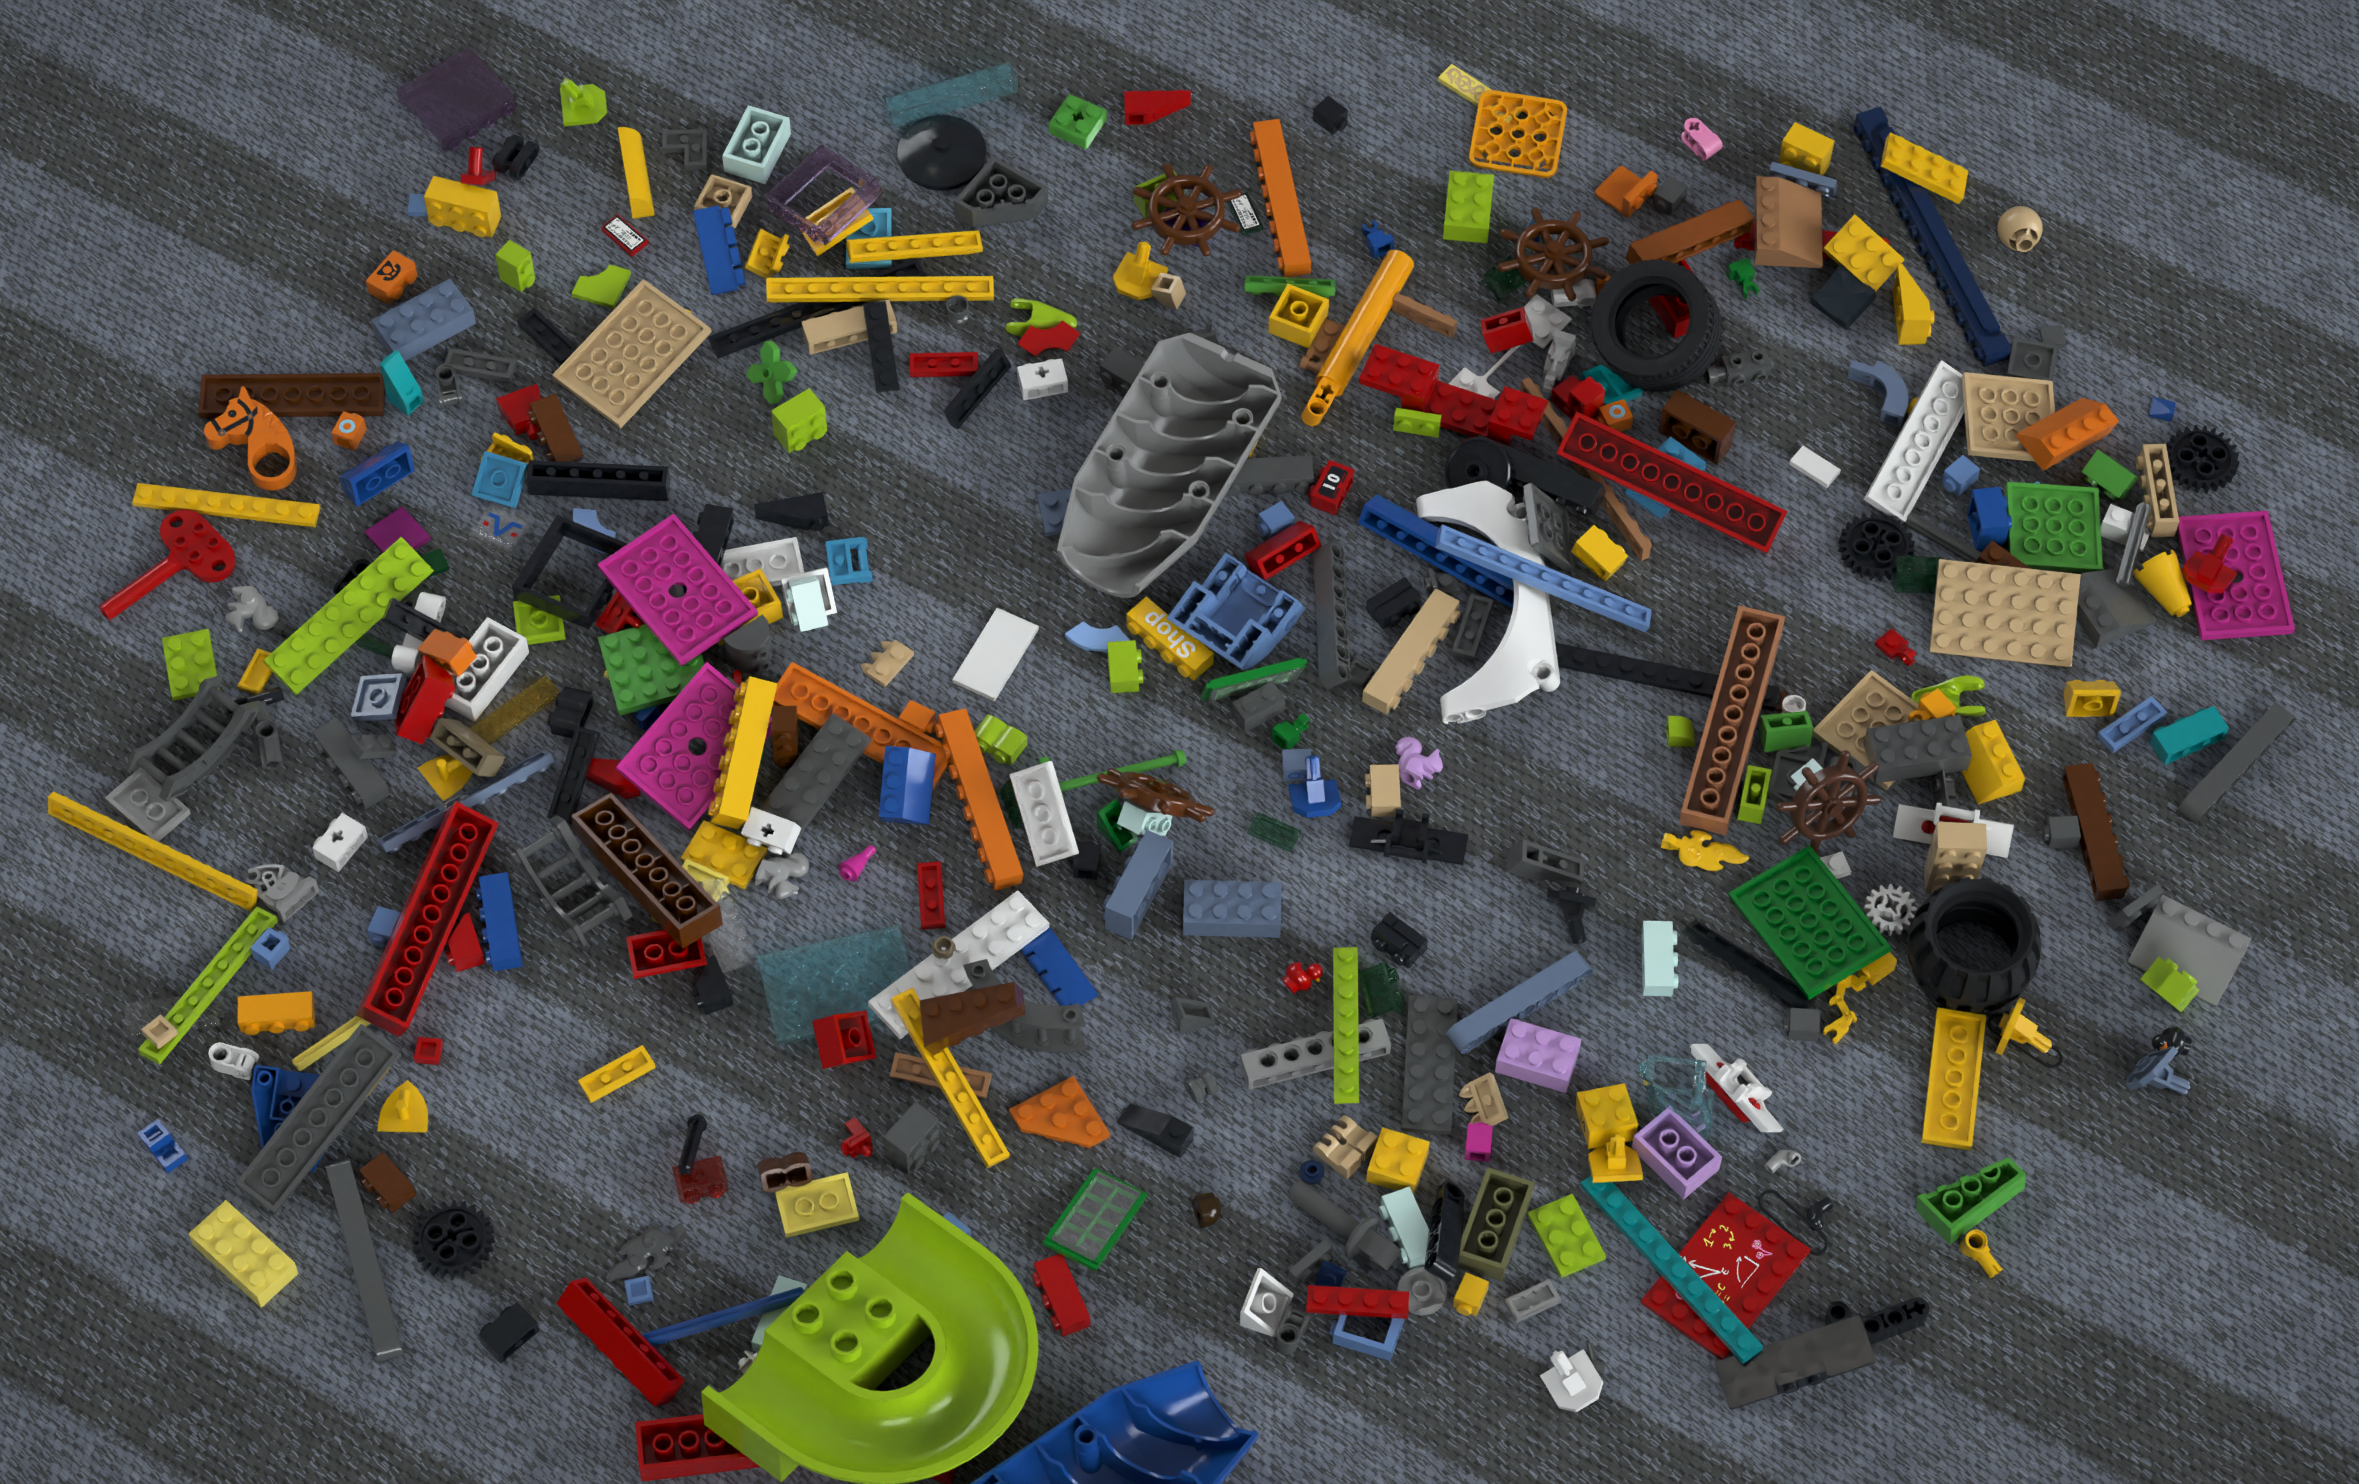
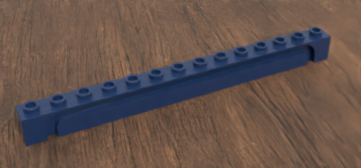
M1881 107L1856 114L1853 131L1856 136H1860L1864 152L1870 154L1872 167L1874 170L1879 171L1881 184L1883 187L1888 188L1892 204H1896L1899 208L1898 213L1901 221H1906L1908 234L1912 239L1915 238L1918 253L1921 256L1924 255L1929 273L1935 275L1936 286L1938 290H1943L1946 305L1948 308L1953 309L1957 325H1961L1964 329V338L1967 343L1972 344L1975 359L1981 361L1983 367L2008 360L2011 346L2005 335L2001 334L2000 326L1926 189L1881 167L1886 137L1890 132L1895 134L1893 128L1888 125V119Z

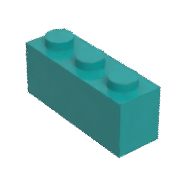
M2215 706L2208 709L2201 708L2192 716L2187 718L2181 717L2167 727L2161 726L2154 730L2150 745L2162 763L2167 765L2225 739L2229 727Z

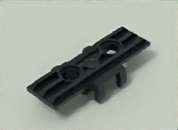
M1396 809L1394 822L1354 816L1349 847L1384 852L1383 857L1387 858L1390 855L1421 860L1424 864L1427 863V859L1459 865L1464 863L1468 834L1428 828L1430 814L1423 813L1422 822L1403 819L1404 810ZM1380 833H1389L1385 840L1378 838ZM1429 840L1437 841L1439 847L1436 849L1430 847Z

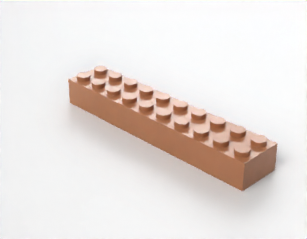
M1738 606L1680 815L1681 825L1727 835L1782 636L1785 616Z

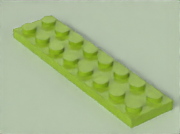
M400 537L263 661L264 664L295 695L299 694L383 618L390 599L395 598L401 602L430 576L434 570Z

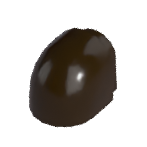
M1206 1193L1194 1197L1191 1203L1199 1227L1202 1229L1214 1224L1219 1219L1221 1213L1219 1198L1215 1197L1214 1193Z

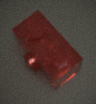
M721 1155L695 1161L692 1172L689 1175H681L678 1172V1166L672 1167L680 1203L693 1204L698 1202L700 1198L707 1196L718 1198L724 1195V1192L729 1191Z

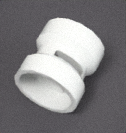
M1789 695L1782 702V713L1800 712L1806 709L1805 700L1798 695Z

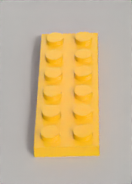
M1937 1007L1921 1143L1971 1151L1986 1015Z

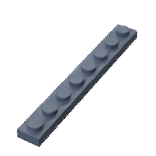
M544 749L376 841L386 853L388 851L390 853L402 848L403 843L421 838L425 831L438 829L447 810L456 801L469 808L480 806L487 801L488 797L506 792L508 790L507 787L512 784L523 783L529 779V775L547 770L550 767L549 765L555 762L552 754Z

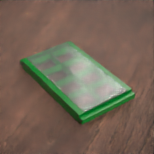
M1300 657L1210 680L1209 683L1205 684L1200 696L1201 701L1211 702L1254 691L1271 681L1278 685L1297 680L1307 665V659H1301Z
M1095 1167L1043 1241V1245L1096 1272L1141 1208L1148 1193Z

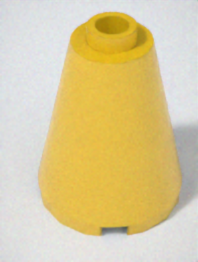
M2170 550V555L2163 552L2142 564L2144 569L2140 572L2137 568L2134 570L2133 575L2171 616L2176 614L2177 617H2181L2190 611L2188 607L2192 603L2174 550Z

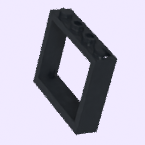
M557 515L512 585L514 599L589 630L593 622L596 623L598 621L604 604L607 605L612 597L614 587L606 578L585 612L535 592L531 588L564 536L609 555L614 554L626 546L627 543Z

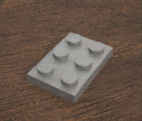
M141 767L105 797L106 803L137 830L158 842L191 814L190 809L177 798L166 802L161 799L159 794L162 790V785Z

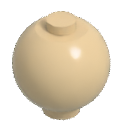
M2016 206L2005 211L1997 225V232L2001 242L2007 248L2020 252L2030 251L2040 240L2043 231L2039 215L2031 208L2025 206Z

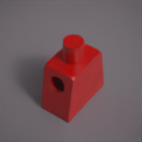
M537 384L496 398L500 414L516 436L527 432L530 440H537L536 432H539L536 424H531L527 415V411H530V403L541 399Z

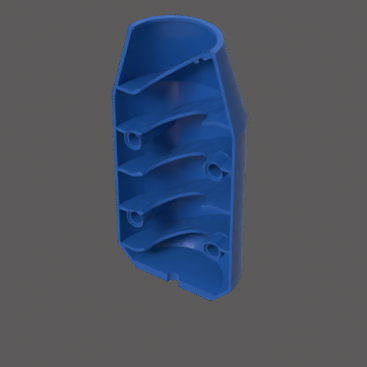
M1196 1360L1109 1390L970 1484H1222L1258 1440L1259 1434L1256 1430L1251 1432L1240 1429L1229 1418L1213 1395L1204 1377L1201 1364Z

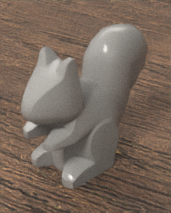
M252 586L232 587V593L237 602L228 603L229 611L231 612L227 613L225 618L230 625L237 628L239 633L243 630L244 619L252 618L254 625L261 630H269L276 625L279 620L277 610L273 606H267L265 598L256 588Z
M797 852L787 854L785 858L763 859L755 876L754 885L759 886L762 882L768 883L767 893L770 894L776 889L775 895L778 899L797 895L799 887L788 882V877L798 878L805 875L809 869V860L804 854Z

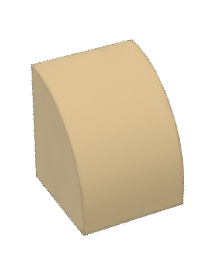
M1160 273L1151 288L1153 296L1162 305L1175 310L1178 309L1186 295L1181 278L1170 274Z

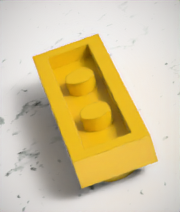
M642 1045L579 1079L578 1084L589 1102L592 1103L656 1067L654 1061Z

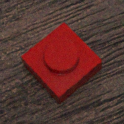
M418 1037L414 1062L439 1065L443 1040L439 1038Z

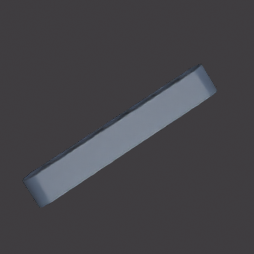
M1574 951L1460 1020L1447 1031L1446 1036L1461 1054H1465L1507 1029L1510 1018L1520 1021L1579 984V980L1585 976L1588 978L1592 974L1593 969L1578 951Z

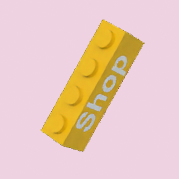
M1145 597L1126 614L1128 630L1133 635H1140L1147 647L1150 649L1155 648L1159 651L1166 663L1172 662L1183 677H1190L1195 681L1214 664V653L1203 643L1168 621L1167 617L1169 615L1148 597Z

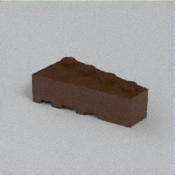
M1015 982L920 1000L924 1048L932 1055H936L946 1047L958 1045L968 1037L978 1036L988 1028L1000 1026L1024 1015L1023 990Z

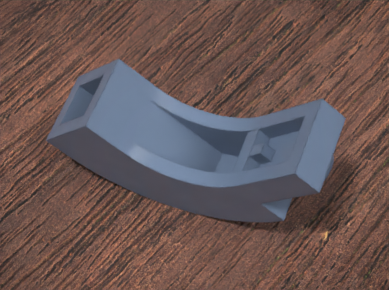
M1852 360L1847 379L1871 386L1879 391L1884 399L1879 421L1901 428L1909 401L1908 390L1901 376L1893 368L1878 360L1874 367L1864 362Z

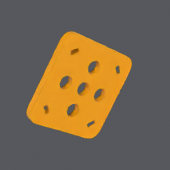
M1496 90L1484 91L1480 96L1469 152L1470 163L1478 168L1542 178L1552 177L1557 171L1567 116L1566 105L1562 101ZM1494 111L1506 113L1503 116H1497L1494 114ZM1517 112H1525L1528 117L1526 119H1518L1515 114ZM1508 115L1513 116L1509 123L1504 121ZM1498 127L1502 130V133L1494 135L1490 132V129ZM1519 130L1524 133V136L1522 138H1515L1512 133ZM1536 134H1543L1546 139L1539 142L1534 139V136ZM1516 149L1521 154L1518 157H1512L1508 152ZM1484 152L1487 155L1486 162L1489 163L1479 162L1474 158L1485 159L1481 155ZM1492 161H1499L1511 163V166H1504L1491 163ZM1542 162H1545L1546 165L1541 168L1551 169L1548 172L1537 171ZM1514 164L1531 166L1533 170L1513 166Z

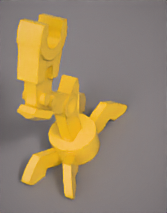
M1850 975L1835 984L1837 986L1836 995L1830 999L1828 1005L1836 1004L1842 1017L1827 1025L1823 1030L1824 1036L1829 1032L1836 1034V1037L1832 1039L1833 1044L1838 1043L1848 1032L1852 1021L1854 1023L1857 1022L1855 1013L1849 1010L1844 1001L1845 989L1852 987L1856 992L1866 987L1865 982L1868 980L1866 975H1861L1860 978L1856 975Z

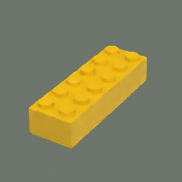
M749 676L745 682H741L740 688H736L734 701L737 704L735 710L731 711L728 722L732 727L730 733H726L723 744L727 749L725 755L721 756L718 769L722 771L720 778L716 779L713 792L717 794L715 800L711 801L708 815H711L710 823L739 829L748 819L777 683Z

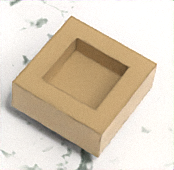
M161 1014L141 1029L142 1034L158 1049L178 1034L176 1028Z

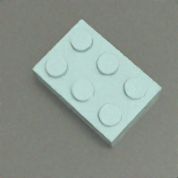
M748 105L722 155L724 172L766 184L791 135L790 119Z

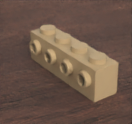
M2143 444L2140 456L2136 457V469L2140 470L2141 473L2139 487L2144 491L2142 502L2149 504L2151 507L2146 528H2150L2151 537H2174L2179 524V517L2166 444Z

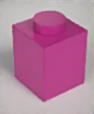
M1483 1122L1468 1123L1464 1160L1489 1162L1493 1126Z

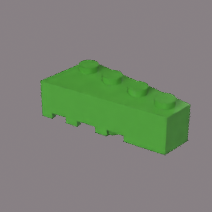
M2009 1157L1980 1169V1172L1974 1175H1965L1948 1186L1944 1184L1937 1187L1934 1192L1927 1195L1923 1193L1917 1196L1916 1211L1945 1241L1952 1244L2024 1190L2026 1173Z

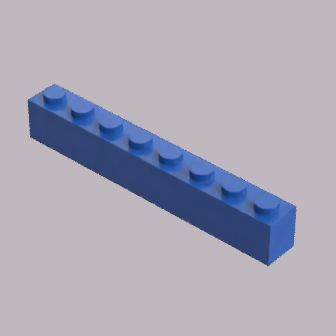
M1375 495L1364 504L1358 521L1359 524L1513 609L1514 584L1512 578L1435 548L1438 527L1380 495Z

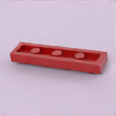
M1308 1285L1306 1313L1408 1319L1409 1291Z

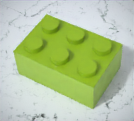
M1449 171L1443 239L1488 243L1494 181L1493 174Z

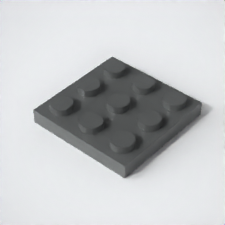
M1532 483L1524 485L1523 502L1527 512L1525 519L1529 527V544L1565 572L1574 571L1575 564L1573 553L1571 552L1572 542L1567 510Z

